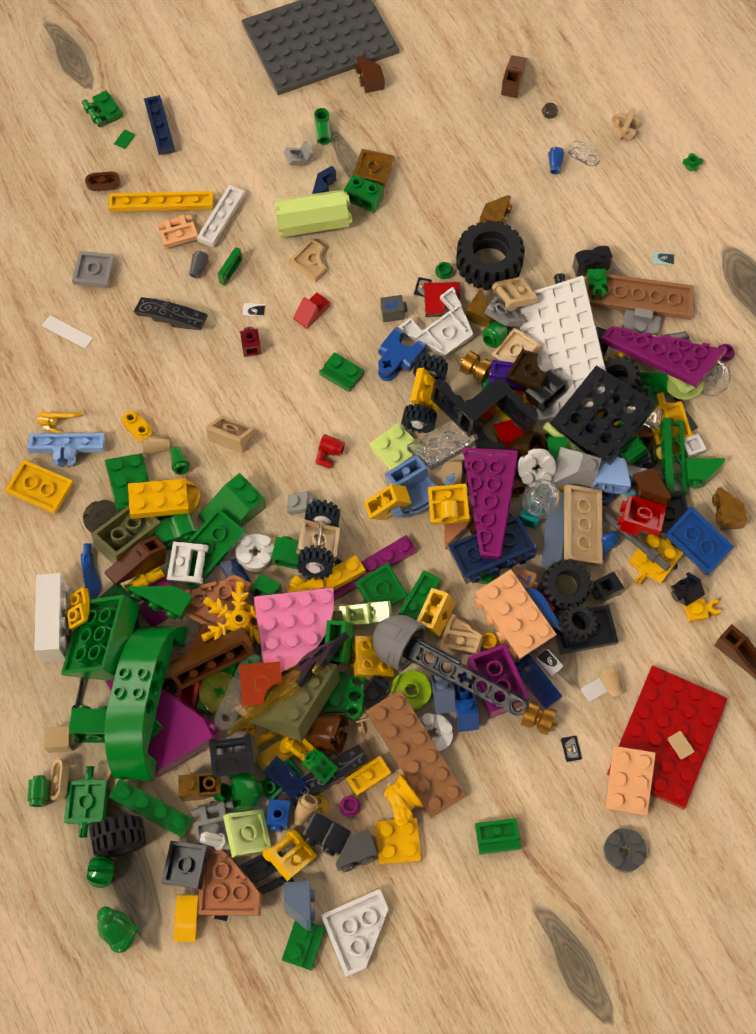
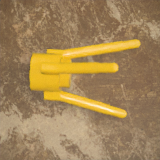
M40 411L38 424L43 426V430L63 433L51 427L52 425L55 426L57 418H75L76 416H82V413Z

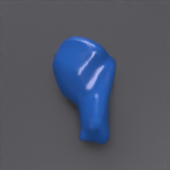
M615 531L602 535L603 560H606L608 551L613 549L619 542L620 536Z

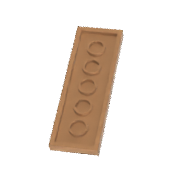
M586 273L585 284L592 307L621 311L626 309L635 311V308L654 311L653 315L686 320L691 318L694 286L606 274L605 298L602 299V295L596 293L595 299H592L591 293L593 288H588Z
M401 689L366 710V713L430 818H433L466 797Z

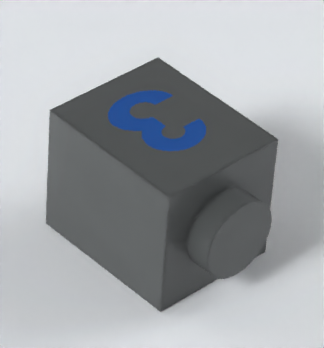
M402 295L380 298L383 322L404 320L405 312H408L407 303L406 301L403 302Z

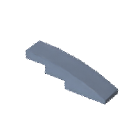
M549 491L541 567L549 568L554 562L562 560L564 492Z

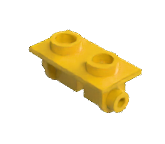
M289 737L281 741V744L301 761L304 760L306 754L312 751L313 748L317 749L305 738L302 742Z

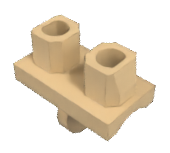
M631 107L629 113L625 115L623 112H619L612 116L611 120L614 127H619L615 139L618 141L622 137L630 141L636 133L634 129L629 127L630 125L636 128L641 121V118L635 115L636 109L634 107Z

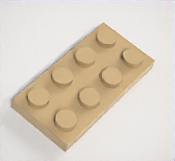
M567 484L564 486V560L573 559V562L579 561L582 564L602 565V490Z

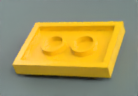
M23 460L4 491L12 497L56 515L74 482L71 479Z
M186 478L128 484L131 519L189 513Z

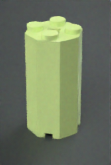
M343 189L274 200L280 238L349 227V223H352L351 212L347 209V206L350 205L349 195Z

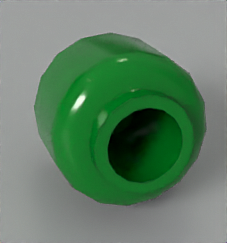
M498 321L489 324L482 332L485 345L491 348L499 347L509 334L507 326Z

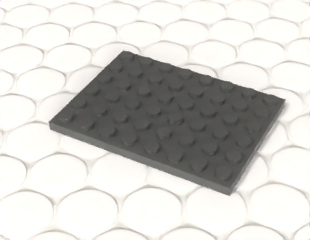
M298 0L241 20L242 26L277 95L355 69L357 56H362L375 62L399 53V47L372 0Z

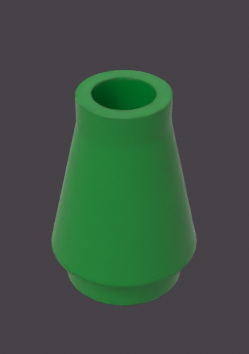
M175 446L171 448L172 471L177 475L187 473L190 463L183 454L181 447Z

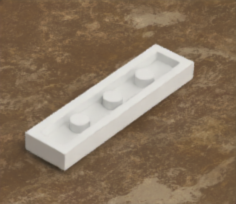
M231 185L227 187L197 236L198 242L214 247L244 198V190Z

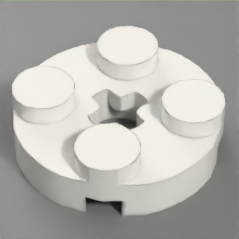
M532 449L528 451L527 455L519 459L517 470L525 484H548L556 472V462L547 450ZM537 464L540 465L539 469H532L533 467H536Z
M261 534L245 535L236 546V559L248 571H262L272 563L271 556L274 545L268 536ZM254 549H257L261 553H257V556H253V553L250 552Z
M424 714L419 718L420 722L427 732L436 730L438 737H433L432 741L440 753L446 751L451 745L453 738L452 725L445 717L439 714Z

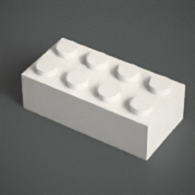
M61 573L36 575L34 651L44 663L65 661L70 644L68 642V635H71V630L69 629L66 611L71 609L70 605H68V595L72 594V591Z

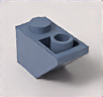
M434 673L429 674L435 713L456 712L453 684Z
M310 881L284 882L285 912L304 929L312 931L311 922H315V908L311 909V902H315V890L310 889Z

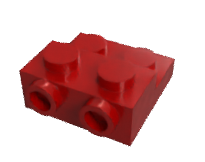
M629 494L627 500L622 501L619 511L623 512V514L620 513L617 520V525H620L619 531L638 536L639 532L642 531L659 537L662 531L666 505Z

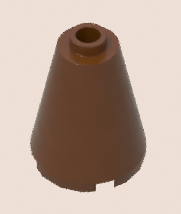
M341 714L318 715L306 734L305 739L315 747L331 755L338 756L337 753L343 751L348 733L344 732V728L348 726V719L345 715Z

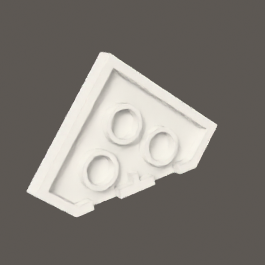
M380 889L321 915L346 978L366 969L388 913V907Z

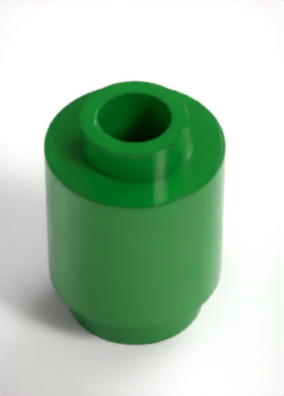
M36 775L33 776V779L28 780L27 801H29V806L31 807L46 806V802L49 799L50 781L45 776Z

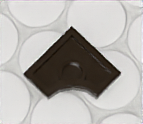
M522 349L506 375V381L540 392L548 378V374L538 366L539 354Z

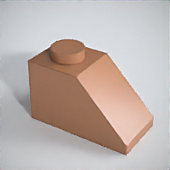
M469 513L470 522L444 524L445 550H449L448 545L458 541L467 532L468 525H471V513Z

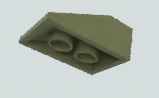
M128 505L91 533L94 547L114 564L136 544L150 538L159 528L161 522L156 517L131 519Z

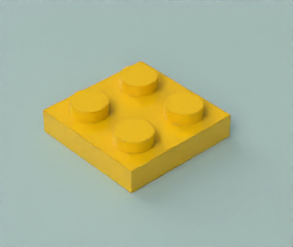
M412 818L410 823L405 826L397 825L395 820L375 822L379 865L421 861L417 818Z

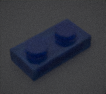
M276 756L263 771L293 800L308 785L279 756Z

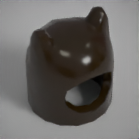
M540 432L522 434L512 440L510 450L518 451L519 461L522 456L524 457L528 454V451L534 449L535 445L547 450V441Z

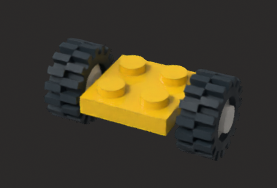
M422 354L416 358L413 370L415 381L410 402L414 406L409 404V406L404 408L401 421L406 429H412L413 432L430 433L435 428L439 407L431 400L433 384L438 379L445 381L448 370V362L445 359L441 360L442 357L440 356L435 357L436 355L430 356V354L425 356Z

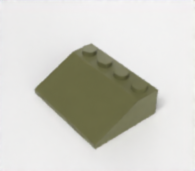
M329 662L325 668H318L302 688L296 684V680L301 675L295 670L300 667L299 664L281 673V683L267 690L263 698V705L256 706L248 718V722L302 742L340 681L336 664Z

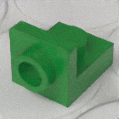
M315 748L307 753L301 762V765L308 769L323 784H326L339 769L323 753Z

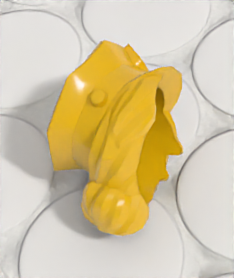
M398 773L396 781L392 785H386L387 789L384 792V797H388L387 801L392 805L396 824L405 826L413 818L411 810L415 807H423V804L408 783L406 777Z

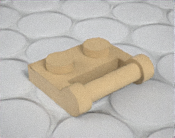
M522 277L498 281L492 285L493 291L499 294L505 302V307L508 311H514L517 307L537 303L538 297ZM504 289H507L514 299H511Z

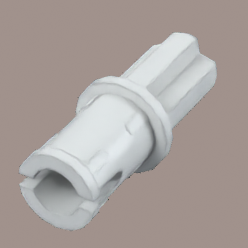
M201 833L200 842L202 844L213 846L216 850L225 849L231 851L228 837L223 833Z

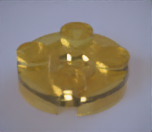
M217 672L210 675L200 685V700L208 711L217 714L225 713V711L233 709L239 702L240 689L238 681L232 675L225 672ZM223 688V692H225V695H220V697H216V693L214 691L216 689Z

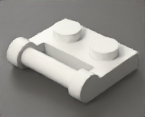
M173 542L167 580L203 585L202 572L205 554L208 552L209 546ZM193 551H198L194 576H189Z

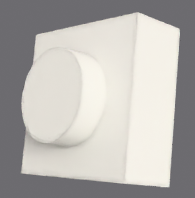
M699 434L684 438L687 458L706 452L707 449Z

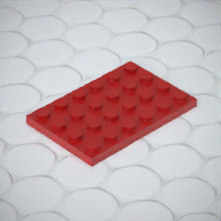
M653 665L649 670L618 746L655 752L650 795L684 810L728 698ZM679 731L683 733L694 750V753L684 759L679 758L668 741L670 736ZM610 765V767H609V769H608V772H607V774H606V775H608V776L610 775L611 765Z

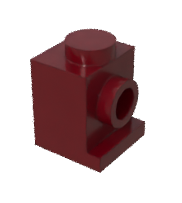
M246 327L243 331H240L244 357L262 355L258 329Z

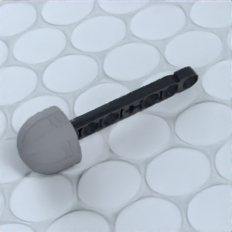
M393 615L383 619L377 625L373 633V648L380 660L398 671H403L413 662L450 683L458 684L498 707H504L503 710L512 715L520 716L527 712L529 702L525 697L516 692H511L509 688L462 664L461 660L424 641L426 626L405 615ZM428 652L432 653L435 657L433 663H429L426 660ZM444 662H449L452 665L450 673L444 671ZM466 672V677L469 679L464 681V677L461 674ZM479 681H484L487 684L486 692L479 690ZM499 690L505 694V700L502 702L496 698V692ZM515 700L523 703L522 711H517L514 708Z

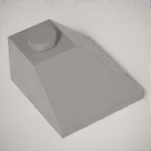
M560 447L556 460V472L550 484L563 488L567 484L590 488L597 476L602 458Z

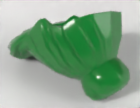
M105 906L97 912V929L100 938L110 946L113 952L122 953L128 950L140 927L132 925L127 915L122 911Z

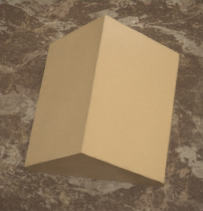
M220 416L206 426V432L209 441L243 454L254 433V428Z

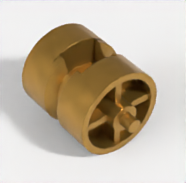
M471 350L466 354L465 358H460L462 361L460 372L465 375L473 374V378L480 383L490 376L492 361L487 358L480 360L479 354Z
M530 700L527 712L522 714L521 725L527 728L536 725L540 733L548 735L550 728H553V726L557 727L559 724L554 719L557 710L549 707L548 709L540 710V705Z

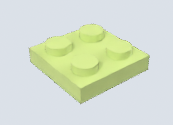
M399 422L369 443L370 448L390 470L422 452V447Z
M263 809L228 813L223 816L232 858L260 854L266 848L272 847Z

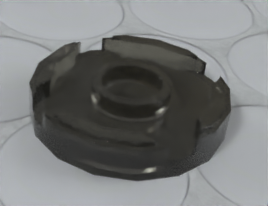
M109 500L94 501L87 506L83 513L85 528L90 533H93L118 514L115 503Z

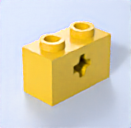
M390 484L364 501L369 519L384 521L392 516L391 510L398 506L400 509H403L411 504V500L406 486Z
M431 588L417 621L426 626V633L441 637L456 602L449 593Z

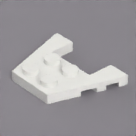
M453 287L440 296V300L450 311L427 328L421 330L411 318L398 326V328L403 330L402 333L416 342L422 341L428 349L444 358L473 338L472 329Z

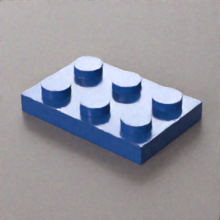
M692 506L664 534L669 541L706 575H709L734 547Z

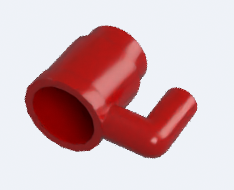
M323 434L315 463L330 469L332 462L324 459L325 454L341 457L345 442Z

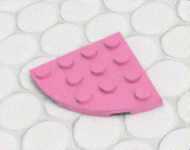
M333 588L254 597L263 664L280 663V673H283L298 665V662L307 653L319 646L326 634L327 620L332 619L334 608Z

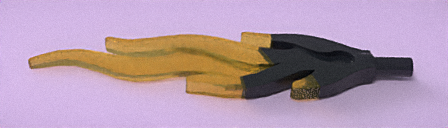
M344 631L334 641L330 640L307 653L296 665L287 670L289 673L281 677L280 684L274 685L267 690L263 698V705L245 708L248 713L232 726L228 735L231 736L244 723L263 714L278 698L285 701L296 693L313 674L316 676L325 668L339 650L338 647L350 638L349 635Z

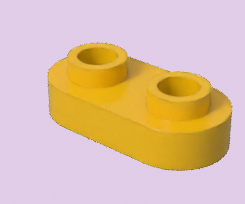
M127 411L123 414V426L138 442L143 443V438L153 436L151 426L136 411Z

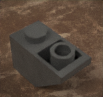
M369 829L348 837L336 862L337 871L348 872L355 869L354 865L360 863L367 865L375 861L374 858L377 857V851Z

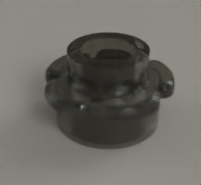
M546 103L542 108L543 116L548 119L557 116L558 108L556 104Z

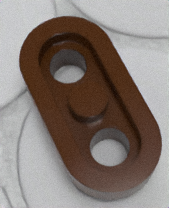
M113 171L91 173L85 178L86 186L91 191L113 190L118 188L121 183L119 175Z

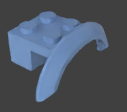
M418 455L413 456L385 473L386 485L406 486L411 500V504L406 506L405 509H400L398 506L391 510L393 516L399 518L412 517L429 509L428 487L436 485L428 477V469ZM455 473L446 477L443 486L454 484Z

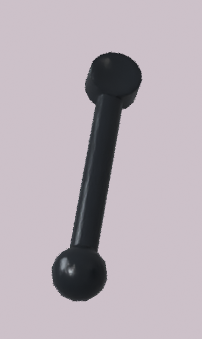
M86 678L80 679L76 702L72 708H78Z

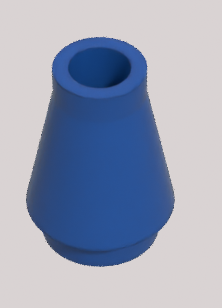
M552 147L548 152L551 174L560 173L565 156L561 147Z

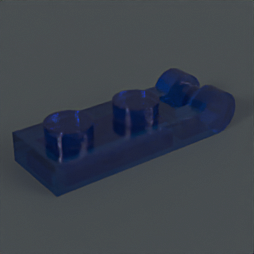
M529 654L523 657L520 662L516 661L514 663L520 678L544 708L552 706L562 698L560 692ZM529 666L531 669L526 672L523 668Z

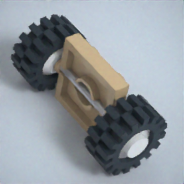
M320 499L317 500V503L311 501V504L309 503L306 507L305 518L301 522L296 552L299 554L297 569L299 573H302V576L305 577L307 575L308 579L314 577V580H318V577H320L322 580L324 576L328 578L329 574L331 575L333 571L340 528H338L340 509H338L336 504L333 505L331 501L327 503V500L321 502Z

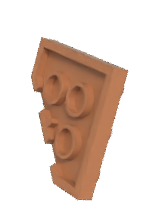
M233 575L227 577L228 579L207 583L194 590H185V592L193 596V602L185 617L200 625L205 623L208 626H218L217 622L225 624V616L217 617L219 613H209V610L212 608L203 604L205 598L209 597L214 602L219 598L223 607L227 604L228 610L233 611L236 606L231 602L235 601L231 592H236V582H244V593L250 592L253 585Z
M210 849L202 890H199L197 915L261 916L262 893L225 850Z

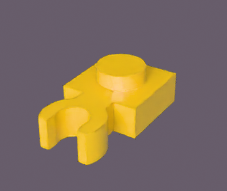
M698 599L688 606H684L688 623L707 620L709 618L708 614L718 616L722 612L721 609L714 610L712 606L717 605L719 600L713 599L708 604H705L704 599Z

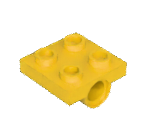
M466 483L428 487L431 525L470 522Z
M354 636L352 638L351 663L349 665L354 667V677L372 678L373 675L383 679L394 677L393 667L384 663L376 655L373 648V637Z

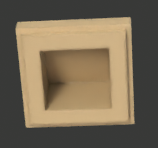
M443 462L442 484L445 483L446 477L455 473L453 485L461 484L462 462Z

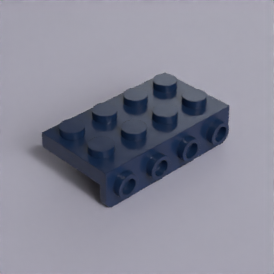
M518 515L508 519L501 559L481 557L477 533L448 545V549L466 584L470 582L477 583L482 577L487 575L493 576L505 567L512 568L524 559L528 561L536 556L538 550L537 545L533 544Z

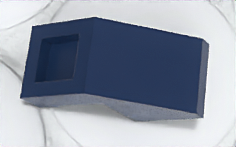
M333 166L317 174L312 194L329 192L328 186L337 181L336 170Z

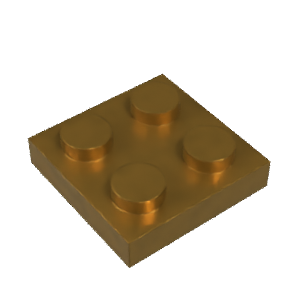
M361 149L353 175L363 177L370 182L386 187L395 156Z

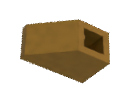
M506 195L486 203L479 222L483 221L485 223L487 220H492V222L496 223L500 221L505 225L507 221L506 214H510L513 206L510 203L511 196Z
M722 487L717 488L715 494L712 495V504L716 506L715 520L719 524L720 530L743 529L747 523L744 503Z
M212 773L178 775V796L181 801L204 800L221 794V777H213Z

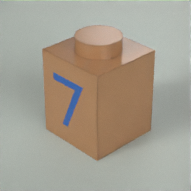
M515 566L513 573L522 586L536 590L539 583L535 581L537 574Z

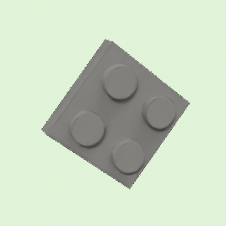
M79 251L72 278L73 285L108 288L115 261L114 255Z

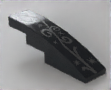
M145 297L140 298L134 309V313L137 316L151 317L155 322L169 323L174 328L201 330L208 317L206 313L186 306Z
M358 744L330 760L339 769L326 784H323L310 772L287 787L285 790L294 806L297 807L299 797L304 794L318 796L368 764L369 760L361 746Z

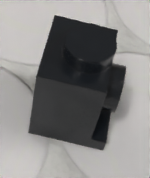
M612 572L595 580L591 593L595 600L599 599L603 603L615 596L621 595L624 587L615 572Z
M690 572L686 573V578L679 580L671 586L673 599L684 606H688L705 595L701 579Z

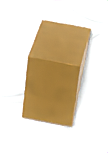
M482 289L477 292L468 306L466 318L486 328L493 322V318L484 313L488 304Z

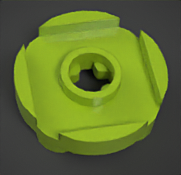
M410 670L399 674L393 680L391 694L401 689L414 711H420L427 705L431 698V686L424 674ZM415 687L414 691L417 692L416 694L408 695V692L405 691L406 688Z

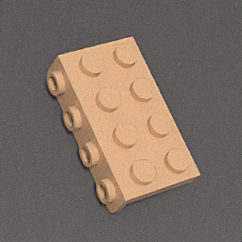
M511 569L474 593L475 599L473 602L479 610L482 609L486 614L484 616L486 622L490 626L493 625L497 630V638L501 643L505 642L508 646L512 659L516 658L519 662L523 657L557 635Z

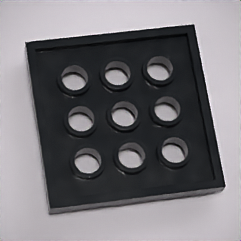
M596 365L550 424L559 432L611 465L658 405L655 401ZM598 387L605 388L602 394L595 393ZM612 397H620L619 402L615 404L610 403ZM586 402H593L591 408H583ZM628 406L635 407L632 413L625 412ZM602 411L608 412L605 418H599L598 415ZM575 416L581 417L579 423H572V419ZM616 421H623V425L620 428L613 427ZM589 426H596V430L593 433H587L586 430ZM606 435L612 437L608 443L601 442L602 438Z

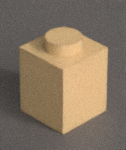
M69 726L44 728V749L48 753L73 751V745H76V740L69 733Z

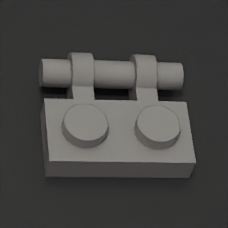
M232 800L227 802L217 801V804L209 806L204 804L200 805L199 808L191 810L193 818L201 816V821L193 823L197 844H202L200 842L202 832L223 833L228 837L223 816L226 815V810L234 808ZM219 812L220 817L208 819V814Z

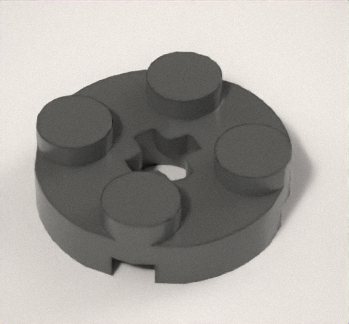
M618 829L608 836L603 846L605 860L615 870L627 873L635 871L643 864L647 848L640 833L631 829ZM623 845L630 848L631 852H628V856H624V853L619 851Z

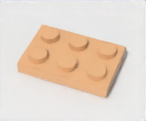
M613 746L605 809L647 816L655 752Z

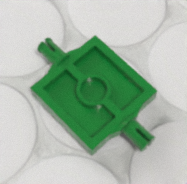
M86 766L84 779L68 781L64 823L80 825L78 838H87L88 826L106 819L110 781L93 779L94 766Z

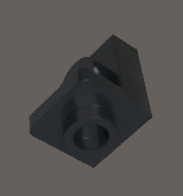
M373 675L371 682L364 689V703L371 708L384 700L389 694L388 682L382 677L377 678Z

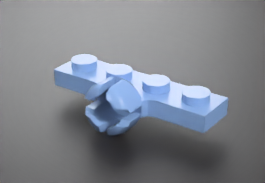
M105 433L30 434L27 449L29 453H53V461L57 466L64 467L65 460H68L67 467H71L76 462L78 453L104 452L106 437Z

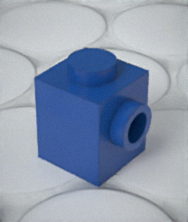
M269 799L266 825L267 828H271L270 831L281 833L283 830H288L292 806L290 801Z

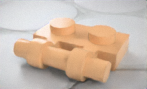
M191 214L186 216L180 215L178 216L179 218L163 220L164 222L157 223L158 229L161 230L160 235L165 249L197 240L198 234L194 222H191L193 221Z

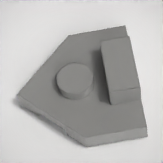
M494 297L484 312L504 326L521 327L523 324L517 310L508 311L501 297Z
M635 308V311L626 309L622 328L631 329L634 333L645 334V332L652 333V336H657L661 317L653 315L654 311Z

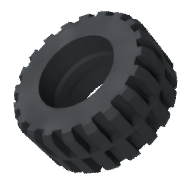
M487 220L485 223L481 221L476 226L471 225L468 227V231L465 230L461 234L457 244L456 266L460 276L465 278L468 284L472 283L473 287L478 289L481 287L483 290L492 289V285L495 282L518 277L523 268L525 246L523 245L522 237L519 236L515 229L512 230V227L508 224L503 225L500 221L496 223L492 222V220ZM492 248L503 253L506 258L499 262L488 263L477 258L475 253L482 249Z

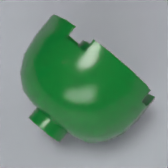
M251 772L228 775L229 780L232 779L233 781L230 789L234 808H237L236 812H244L254 808L259 802L260 793H263L261 780L257 781Z

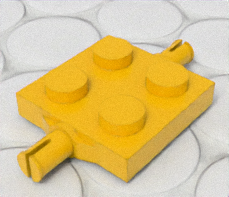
M664 392L656 394L659 405L647 419L650 431L654 435L653 441L655 446L660 445L659 422L662 418H671V421H683L684 438L692 436L682 401L666 403ZM671 426V435L675 438L679 434L678 426ZM673 442L672 449L674 455L680 452V448Z
M649 534L643 542L652 550L655 549L661 554L660 557L668 562L671 567L665 571L658 564L652 563L647 559V555L638 548L628 562L629 565L636 568L639 572V575L634 579V583L638 586L642 584L645 578L653 579L662 584L683 556V552L675 548L667 538L664 540Z

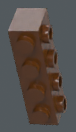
M242 626L170 661L171 677L180 690L252 656V641Z

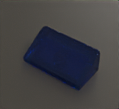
M236 558L219 563V567L226 579L236 575L253 585Z

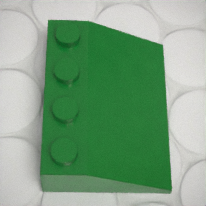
M125 595L89 600L88 620L73 630L61 675L97 680H114L121 653L129 637L133 634L140 604Z

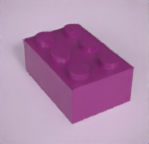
M505 643L468 657V667L509 688L511 692L522 695L529 701L527 691ZM479 681V690L486 692L487 684L484 681ZM500 690L496 692L497 700L501 702L505 700L504 692ZM481 698L490 719L507 713V711L503 710L504 707H498ZM515 700V709L523 706L521 701Z

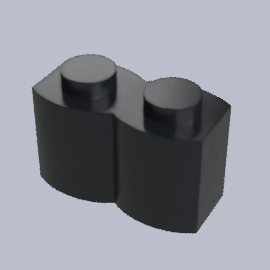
M598 246L593 250L577 252L572 265L576 276L585 277L587 269H606L607 271L613 258L609 246Z
M552 369L546 372L548 378L540 392L527 388L525 392L526 400L542 412L550 408L555 400L562 397L569 389L568 381Z
M314 812L302 836L305 837L304 842L314 847L316 844L321 846L325 854L333 857L334 855H340L351 831L322 814Z

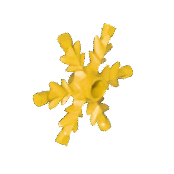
M236 582V592H231L235 601L231 602L236 606L233 611L228 610L227 604L223 607L219 598H217L216 602L209 597L205 598L203 604L212 608L209 610V613H219L217 617L225 616L226 623L217 622L218 626H208L211 631L201 635L204 642L213 637L216 640L221 637L222 633L226 635L227 630L234 631L243 626L245 631L250 632V637L252 638L254 635L256 641L260 644L258 626L251 624V619L253 617L256 618L255 608L252 605L249 612L243 609V606L248 603L243 601L249 595V592L244 593V582ZM235 618H241L243 621L237 622Z

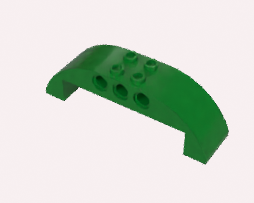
M185 626L140 627L129 637L123 648L105 720L106 756L110 771L115 779L153 781L157 761L147 751L172 646L184 647L188 630Z

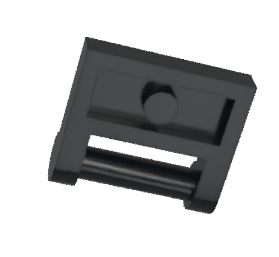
M251 734L218 741L216 739H209L213 777L255 772ZM243 745L246 748V751L221 755L217 753V749Z
M281 851L278 852V855L282 858L283 855ZM263 854L240 865L242 871L255 886L256 882L278 872L271 861H267L263 857ZM282 876L257 889L264 895L283 886L284 882H294L292 877L289 881H286Z

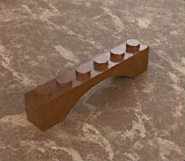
M731 624L719 637L714 646L756 679V648L745 634Z

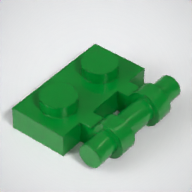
M107 90L93 96V103H89L87 99L82 101L85 112L90 114L91 120L98 127L103 126L104 120H107L110 124L124 117L123 112Z

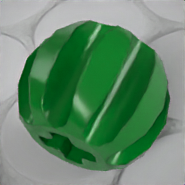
M107 856L93 857L89 861L86 874L88 883L97 888L109 886L114 876V861Z

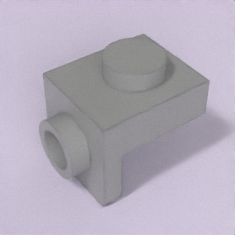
M304 141L301 148L286 147L284 154L289 165H308L313 156V150L308 141Z
M308 491L288 495L287 513L290 515L306 512L307 505L311 504V501L317 503L318 499Z

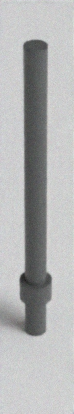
M602 508V518L645 553L647 559L652 563L655 562L665 571L669 570L671 565L660 557L661 554L655 549L652 550L635 535L619 531L620 525H617V520Z

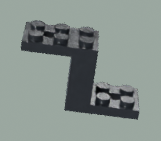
M499 377L467 404H465L461 396L456 395L452 391L448 383L438 379L433 384L431 400L469 438L501 410L525 434L532 433L539 417L537 411L532 406L529 407L524 402L523 397L515 393L510 385Z

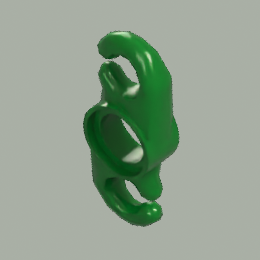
M354 674L348 679L346 691L347 705L345 709L349 711L351 708H355L357 713L350 715L349 712H345L344 715L349 720L360 718L365 701V684L354 685L353 681L360 679L362 682H365L366 678L354 677ZM359 693L361 697L357 701H352L350 695Z

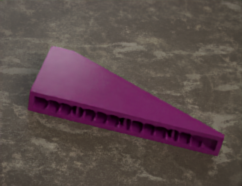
M105 680L111 692L114 680ZM162 687L155 718L164 728L149 743L147 751L157 761L155 777H161L209 746V739H216V741L220 739L218 735L219 729L213 721L202 715L167 688Z

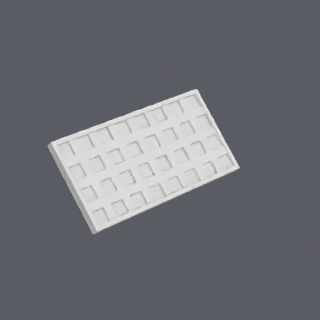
M583 276L535 290L533 292L538 297L537 303L516 308L523 321L520 331L542 346L537 353L540 357L538 362L539 368L544 372L552 369L568 381L569 389L562 397L555 400L550 408L544 412L537 408L541 424L552 421L596 365L606 371ZM598 387L595 393L602 394L605 388ZM586 402L583 408H591L593 402Z

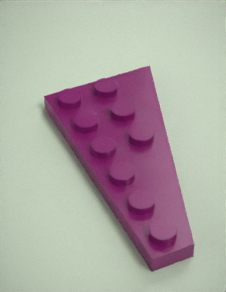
M611 326L601 337V343L695 388L701 384L727 351L725 346L716 348L711 347L708 343H703L702 345L694 344L691 340L664 335L656 337L648 332H645V334L634 333L631 329Z
M462 447L480 555L482 558L501 559L519 453L515 450Z

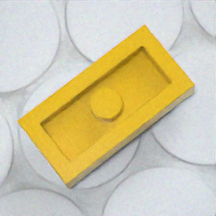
M381 756L348 776L346 781L358 797L392 773Z

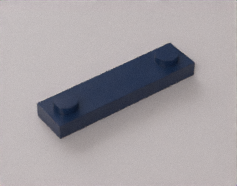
M160 95L144 98L158 154L175 152Z

